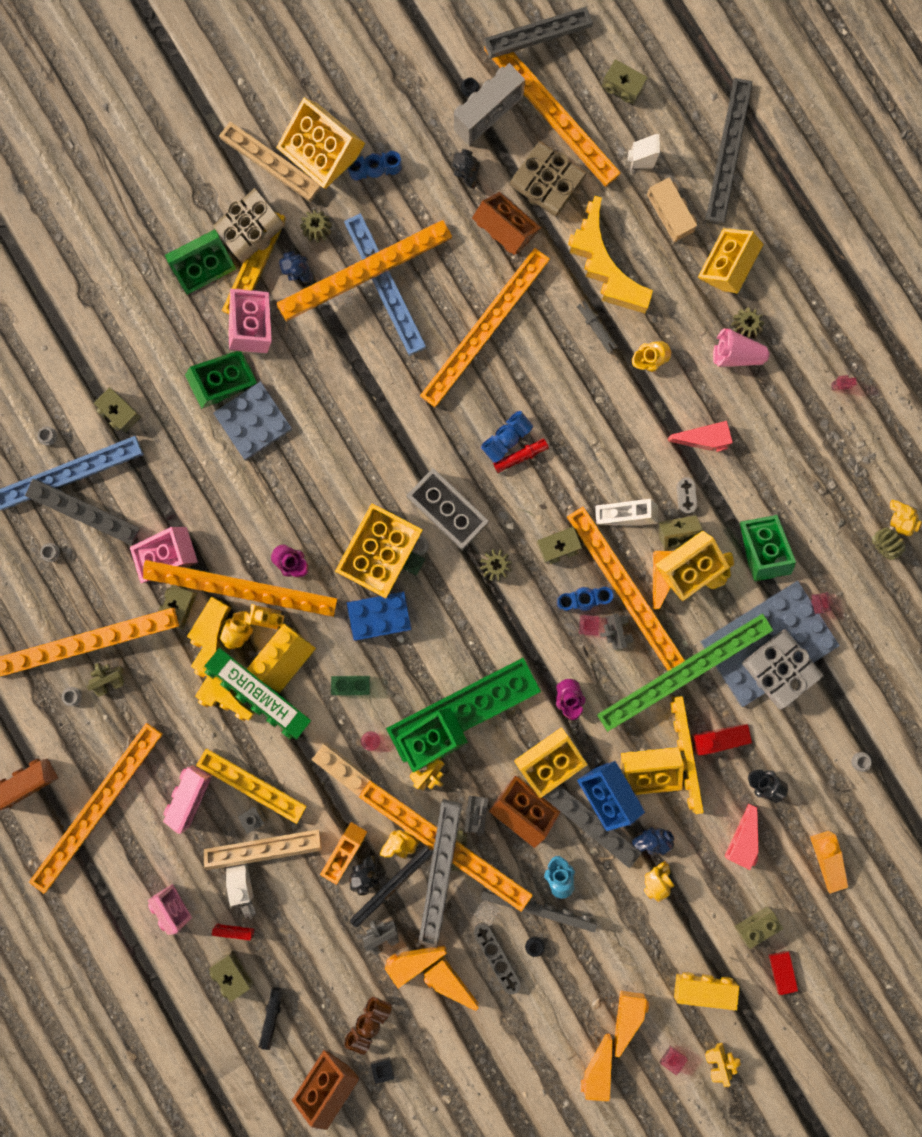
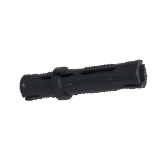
M279 987L271 988L269 1002L265 1007L266 1016L258 1047L262 1050L271 1049L277 1016L281 1012L280 1004L284 990Z

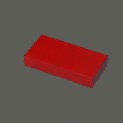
M216 924L212 929L211 936L251 941L254 937L255 929Z
M789 951L769 954L777 994L784 995L797 992L798 988Z

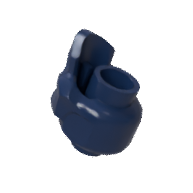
M294 251L283 254L284 257L279 260L281 273L287 275L289 281L301 278L304 283L315 282L306 256L295 254Z
M653 826L633 839L632 844L641 852L647 850L651 856H664L673 850L674 836L669 830L666 831L663 828Z

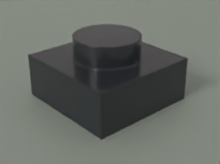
M390 1057L371 1062L375 1084L395 1079Z

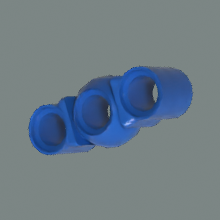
M396 151L382 153V156L372 153L367 155L365 159L363 156L357 157L347 168L348 174L353 180L366 179L367 176L378 178L384 173L385 176L388 174L395 175L402 169L401 157ZM390 161H397L395 165L389 164ZM374 163L379 165L376 168L370 167ZM355 166L360 167V169L357 171L352 170V168Z
M522 411L514 413L506 421L507 425L501 426L496 431L495 436L492 435L482 444L481 449L492 462L495 463L501 460L508 452L507 449L514 447L518 443L519 437L523 438L532 430L533 424Z
M581 587L575 592L560 595L557 598V606L562 611L570 609L588 611L594 606L610 603L613 599V592L608 587L599 589ZM601 591H606L608 593V599L606 601H602L599 598V593ZM582 594L589 596L590 601L588 604L581 603L580 596ZM563 597L570 599L571 604L569 607L561 605Z

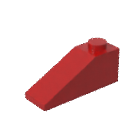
M748 724L691 734L694 753L697 755L720 752L752 743Z

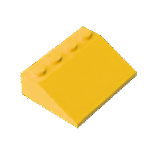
M303 98L277 148L320 186L326 189L357 159L365 142L318 103Z
M371 503L335 572L387 598L423 530Z

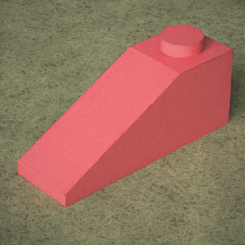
M727 421L672 434L668 437V441L709 451L716 449L717 452L727 450V446L733 443Z
M748 804L725 857L750 870L758 861L757 808Z

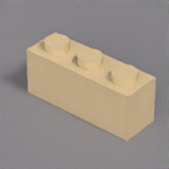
M668 177L651 186L647 196L673 242H676L693 233L697 227V221L695 216L688 211L686 200L679 195L677 184Z
M327 742L322 745L312 758V761L357 796L371 779L369 775Z

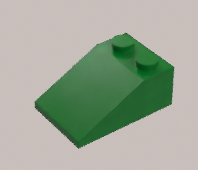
M234 351L190 366L185 374L201 409L217 404L257 384L242 351Z
M778 515L741 521L740 527L746 556L754 581L791 575L796 561Z
M451 708L437 711L396 738L413 773L468 743Z

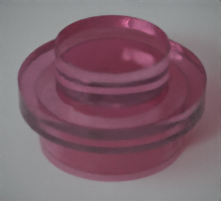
M373 731L366 732L361 737V745L365 750L373 751L380 745V737Z

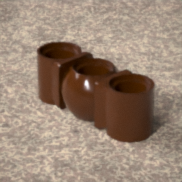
M374 996L367 1001L366 1007L363 1009L365 1013L358 1017L355 1027H352L344 1041L346 1049L361 1055L368 1052L370 1044L373 1042L371 1038L379 1033L381 1024L385 1023V1020L388 1019L392 1011L390 1003Z

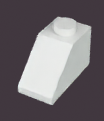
M659 134L633 143L632 149L628 151V162H631V169L654 168L660 153Z
M247 864L226 867V887L230 906L250 902L254 897Z

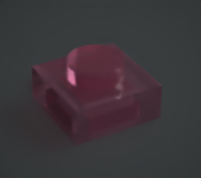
M849 375L838 376L831 383L832 391L853 388L857 385L856 377L849 378Z
M828 592L812 595V607L815 614L831 611Z
M580 615L578 634L598 636L600 616Z
M670 1045L659 1062L677 1076L688 1059Z

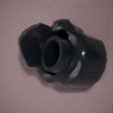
M462 149V152L454 153L451 164L455 169L453 175L464 178V183L469 188L475 189L479 174L478 170L481 164L475 156H472V151Z
M757 769L749 773L748 782L750 787L755 789L754 793L757 797L769 799L774 803H779L787 797L788 785L774 771L767 770L764 772L762 769Z
M376 855L365 858L363 865H356L352 868L353 873L349 875L350 890L356 892L358 896L369 894V891L379 883Z

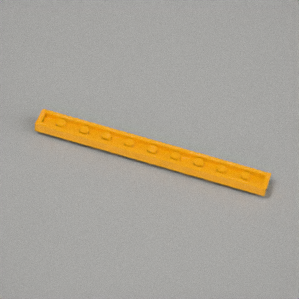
M514 52L492 58L499 68H505L510 63L525 79L524 96L605 187L620 176L621 172Z
M441 220L277 302V307L287 322L450 240L452 235L445 222Z
M533 249L420 395L422 399L434 408L438 406L548 264L550 258L538 249Z
M581 507L567 516L574 530L666 670L668 671L685 661L585 508Z
M145 560L143 565V579L332 617L335 614L337 598Z
M175 608L0 656V677L179 627Z
M149 723L144 725L29 881L30 884L43 894L50 889L157 744L163 733Z
M370 780L359 795V798L434 850L437 826ZM456 840L453 864L522 912L532 897V893Z

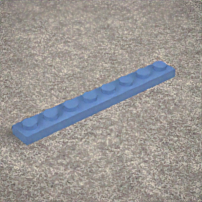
M361 213L344 221L362 260L379 252ZM389 270L372 278L408 355L411 356L426 349L423 339Z
M133 436L0 489V510L2 511L30 500L25 494L32 479H37L58 489L144 455L137 437Z

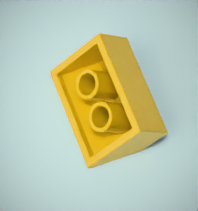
M723 229L698 278L721 291L739 293L764 244L754 231Z
M704 531L698 533L656 564L664 580L681 601L687 599L729 568L714 538Z
M283 624L249 665L247 670L263 683L280 693L316 650V647L288 624Z
M562 727L514 760L539 798H542L588 765Z
M679 747L621 753V771L635 795L682 790L684 764Z

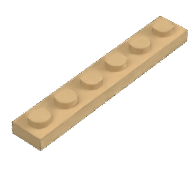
M231 121L219 135L220 139L309 202L313 200L321 189V186L316 181Z
M318 829L204 849L205 870H212L322 851L320 831Z

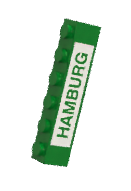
M218 648L203 666L206 669L204 673L211 679L216 677L220 680L221 683L219 685L228 692L230 690L234 691L237 694L235 697L243 704L248 702L252 706L251 710L259 716L263 714L267 717L266 722L274 728L276 726L283 730L281 734L289 740L291 738L297 739L311 722L308 717L222 649Z

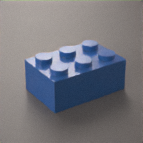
M405 592L389 594L387 598L378 596L347 602L354 641L412 630Z
M616 761L591 769L577 780L606 831L630 825L645 813Z

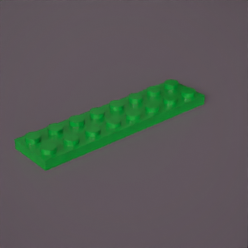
M522 657L387 727L386 730L404 763L407 760L396 738L437 711L451 708L459 726L464 732L541 691L526 661Z

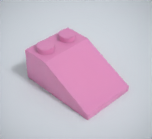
M230 289L229 350L268 353L271 344L269 292Z
M170 527L130 547L141 583L151 581L143 579L145 560L188 568L198 563L187 527Z
M173 884L148 900L150 911L156 914L159 920V927L167 935L177 933L192 918Z

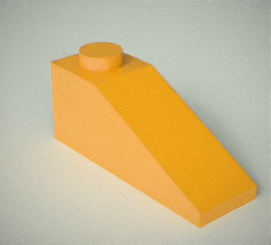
M674 551L653 552V609H660L671 588L662 577L656 564Z
M351 822L320 875L337 885L366 836L367 831Z
M826 831L810 836L828 892L833 893L848 888L842 852L836 834Z
M443 945L438 946V948L431 947L401 952L398 955L395 953L386 960L387 963L384 969L397 988H400L444 956L447 948Z
M444 956L424 970V981L430 988L433 987L435 991L475 1011L479 1009V1002Z
M620 990L613 1046L616 1057L621 1056L644 1021L645 1013H648L649 1001H646L647 999L642 993Z
M605 1034L585 1071L584 1079H581V1092H584L586 1100L610 1101L612 1038L610 1034Z

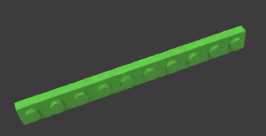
M764 614L758 615L597 714L599 720L607 732L767 635L773 631Z

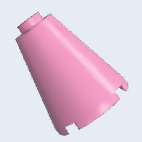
M726 328L719 333L717 339L720 341L718 345L714 346L713 351L714 364H718L717 366L763 365L769 359V351L766 346Z

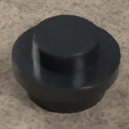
M466 78L461 83V92L466 97H469L473 92L479 91V83L474 78Z
M534 936L526 941L525 949L528 955L538 957L543 954L545 945L541 938Z

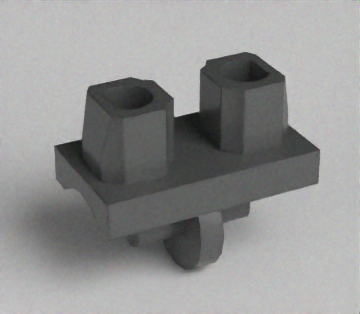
M619 613L605 616L607 624L604 625L605 632L600 633V636H606L607 642L612 643L613 650L626 648L628 644L633 642L632 634L630 632L624 634L622 626L628 625V616L619 615Z
M468 797L465 832L484 834L488 798Z
M374 920L371 921V929L367 930V935L362 937L365 950H370L375 956L383 951L382 943L388 941L390 946L399 943L394 920L386 924L381 922L378 925Z

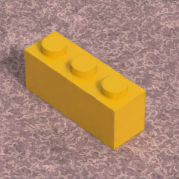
M683 972L682 974H676L674 998L678 1004L737 1011L739 986L730 977L715 979L707 974L698 977L694 976L693 973Z

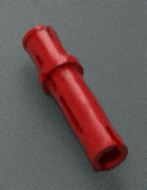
M542 438L531 445L527 444L524 446L525 448L504 457L498 462H493L497 474L524 460L533 459L535 455L548 450L549 447L546 440Z

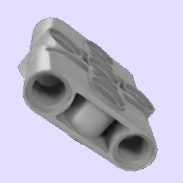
M786 629L780 631L742 662L743 666L755 679L758 687L763 689L779 710L785 708L823 677V674L809 658L807 651L798 645ZM768 649H772L774 652L772 659L766 656ZM796 652H799L801 655L799 662L794 660ZM781 664H784L786 667V672L784 674H780L779 672V666ZM766 676H769L771 679V684L768 687L764 685V678ZM796 679L798 687L794 690L791 687V683Z

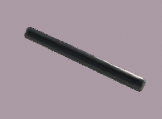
M426 845L351 918L350 923L354 927L362 924L433 855V848Z

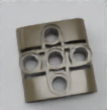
M539 141L515 173L509 185L527 197L532 205L540 206L554 217H557L580 186L587 173L570 162L564 153L556 152L542 141ZM561 162L563 166L558 167L555 163ZM534 166L537 170L531 171L529 167ZM550 177L552 181H545L544 178ZM564 187V188H566L568 191H567V192H561V191L559 190V188ZM537 191L540 192L542 195L539 197L534 196L533 192Z
M256 188L250 191L242 200L232 202L228 206L227 213L213 225L230 250L242 263L248 260L256 251L266 249L270 245V239L286 226Z

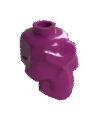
M281 544L272 551L271 561L281 570L283 576L303 577L308 573V564L301 550H295L285 544Z
M564 679L556 686L558 694L556 706L559 710H563V715L568 719L576 720L583 712L582 706L585 705L586 698L582 694L578 681Z

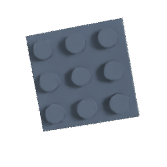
M261 382L213 412L245 461L293 430Z

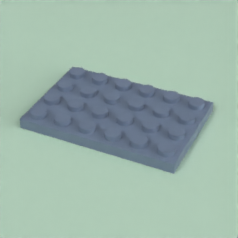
M798 581L790 584L700 641L703 648H706L760 614H764L773 631L715 666L741 707H744L765 693L763 689L758 687L755 679L743 666L742 662L780 631L786 629L798 645L807 651L813 663L840 646ZM768 649L766 656L772 659L774 652L772 649ZM796 652L794 660L799 662L801 655L799 652ZM781 664L779 666L780 674H784L786 672V667L784 664ZM766 676L764 678V685L768 687L771 684V679L769 676Z

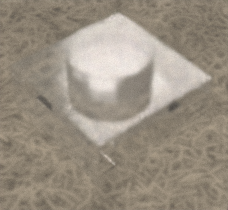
M483 900L474 912V916L490 927L501 909L494 903Z

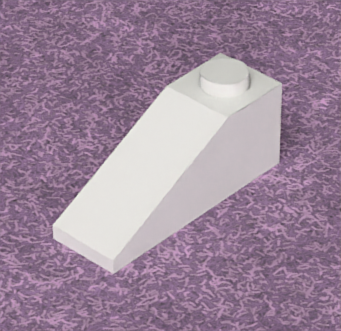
M651 499L596 506V524L627 526L658 524V505Z

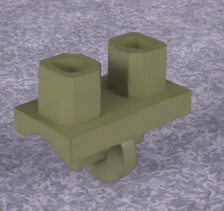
M101 663L95 664V671L90 672L94 678L90 679L89 684L86 686L88 691L93 690L100 697L108 692V688L105 685L108 682H111L114 689L123 686L125 682L122 676L123 669L121 665L111 669L109 664L102 666Z

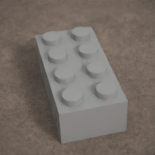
M509 63L505 68L501 67L494 78L485 81L478 92H473L464 105L460 104L455 109L454 131L468 146L523 98L525 86L523 76Z
M434 468L406 495L407 499L462 551L489 523Z

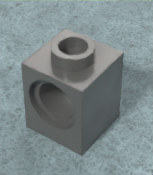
M259 804L238 816L247 834L268 821Z

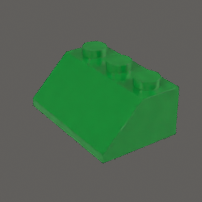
M215 229L165 255L170 268L186 295L236 270Z

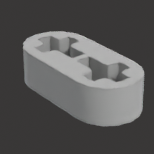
M688 477L682 478L676 487L678 508L681 513L690 514L697 507L695 482ZM684 481L687 485L691 486V488L687 489V494H685V488H681ZM686 497H688V503L692 504L689 510L683 507V504L686 503Z

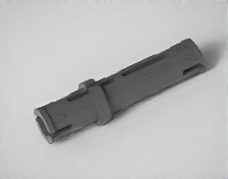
M584 300L582 304L586 309L583 308L581 303L577 306V309L586 319L585 323L590 325L609 354L612 352L609 344L614 350L618 348V345H616L598 319L599 315L594 313L588 301Z

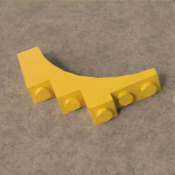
M594 196L593 202L589 201L586 213H589L588 219H583L581 229H576L575 235L571 234L568 246H571L569 253L587 258L584 270H587L586 277L605 282L600 294H603L602 301L645 314L653 290L643 287L628 278L616 267L609 257L602 242L599 228V210L602 198Z
M215 597L210 598L187 635L191 639L190 643L198 648L203 646L191 665L195 669L194 673L203 678L207 676L204 673L206 669L203 666L220 648V636L224 621L232 608ZM207 676L195 696L199 699L198 703L208 708L209 706H216L217 702H219V706L222 709L234 711L236 713L235 716L240 720H252L255 713L235 697L234 691L230 690L228 692L219 685L221 683L220 680L216 677L211 679Z

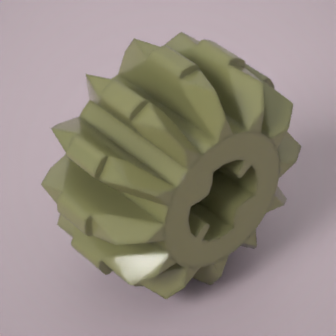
M314 209L313 214L307 211V217H302L303 223L300 224L303 236H308L310 242L315 238L316 242L319 243V238L321 237L326 241L325 234L331 235L330 228H332V223L329 222V215H325L322 210L317 213V210Z
M747 307L745 311L740 309L738 315L735 314L733 316L734 322L731 323V326L736 328L735 332L755 339L758 337V333L763 331L762 326L765 322L760 320L763 314L757 316V309L751 312L750 307Z
M889 527L877 531L872 537V543L875 545V548L888 560L898 558L905 551L906 546L903 539Z
M495 549L491 550L492 556L486 552L484 555L488 560H480L481 563L486 564L481 566L480 570L487 569L483 576L486 577L490 573V581H493L494 575H496L499 582L501 581L500 574L504 578L508 577L504 570L507 572L512 571L511 568L506 567V565H511L512 561L505 562L509 555L505 554L501 557L503 552L501 549L498 555H496ZM499 561L501 569L493 570L491 562Z

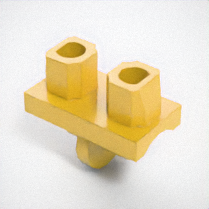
M251 604L250 617L247 623L278 629V626L281 627L283 625L284 615H281L282 611Z
M437 760L426 766L427 769L424 773L419 770L414 773L412 772L409 777L415 783L413 786L422 791L427 786L431 790L435 785L442 787L443 783L440 779L444 774L440 770L445 763Z
M717 1043L716 1048L707 1050L705 1056L708 1064L718 1063L719 1068L711 1069L713 1083L723 1082L724 1087H728L731 1085L732 1074L738 1073L737 1067L741 1065L739 1058H733L731 1052L727 1053L726 1057L723 1043Z

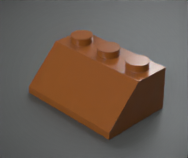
M500 191L483 200L472 217L480 228L486 230L494 240L501 243L505 250L513 255L520 252L541 229L537 223Z
M37 758L29 763L30 767L23 770L21 768L13 772L12 778L0 780V811L12 807L59 779L48 758L43 760Z
M516 775L489 810L492 815L534 848L547 837L561 812L543 797L539 798L536 792Z
M324 1050L291 1101L311 1128L327 1130L360 1078L349 1065Z

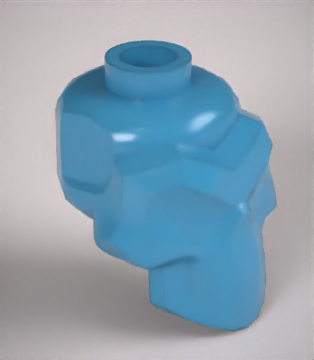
M560 856L553 857L548 864V869L544 876L549 883L552 894L557 898H567L573 894L574 868L568 865L564 858Z

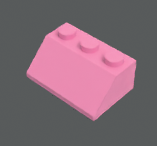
M193 765L183 769L179 778L181 783L179 787H175L171 796L173 801L171 805H167L163 814L165 815L163 822L179 834L189 829L212 778L211 774Z

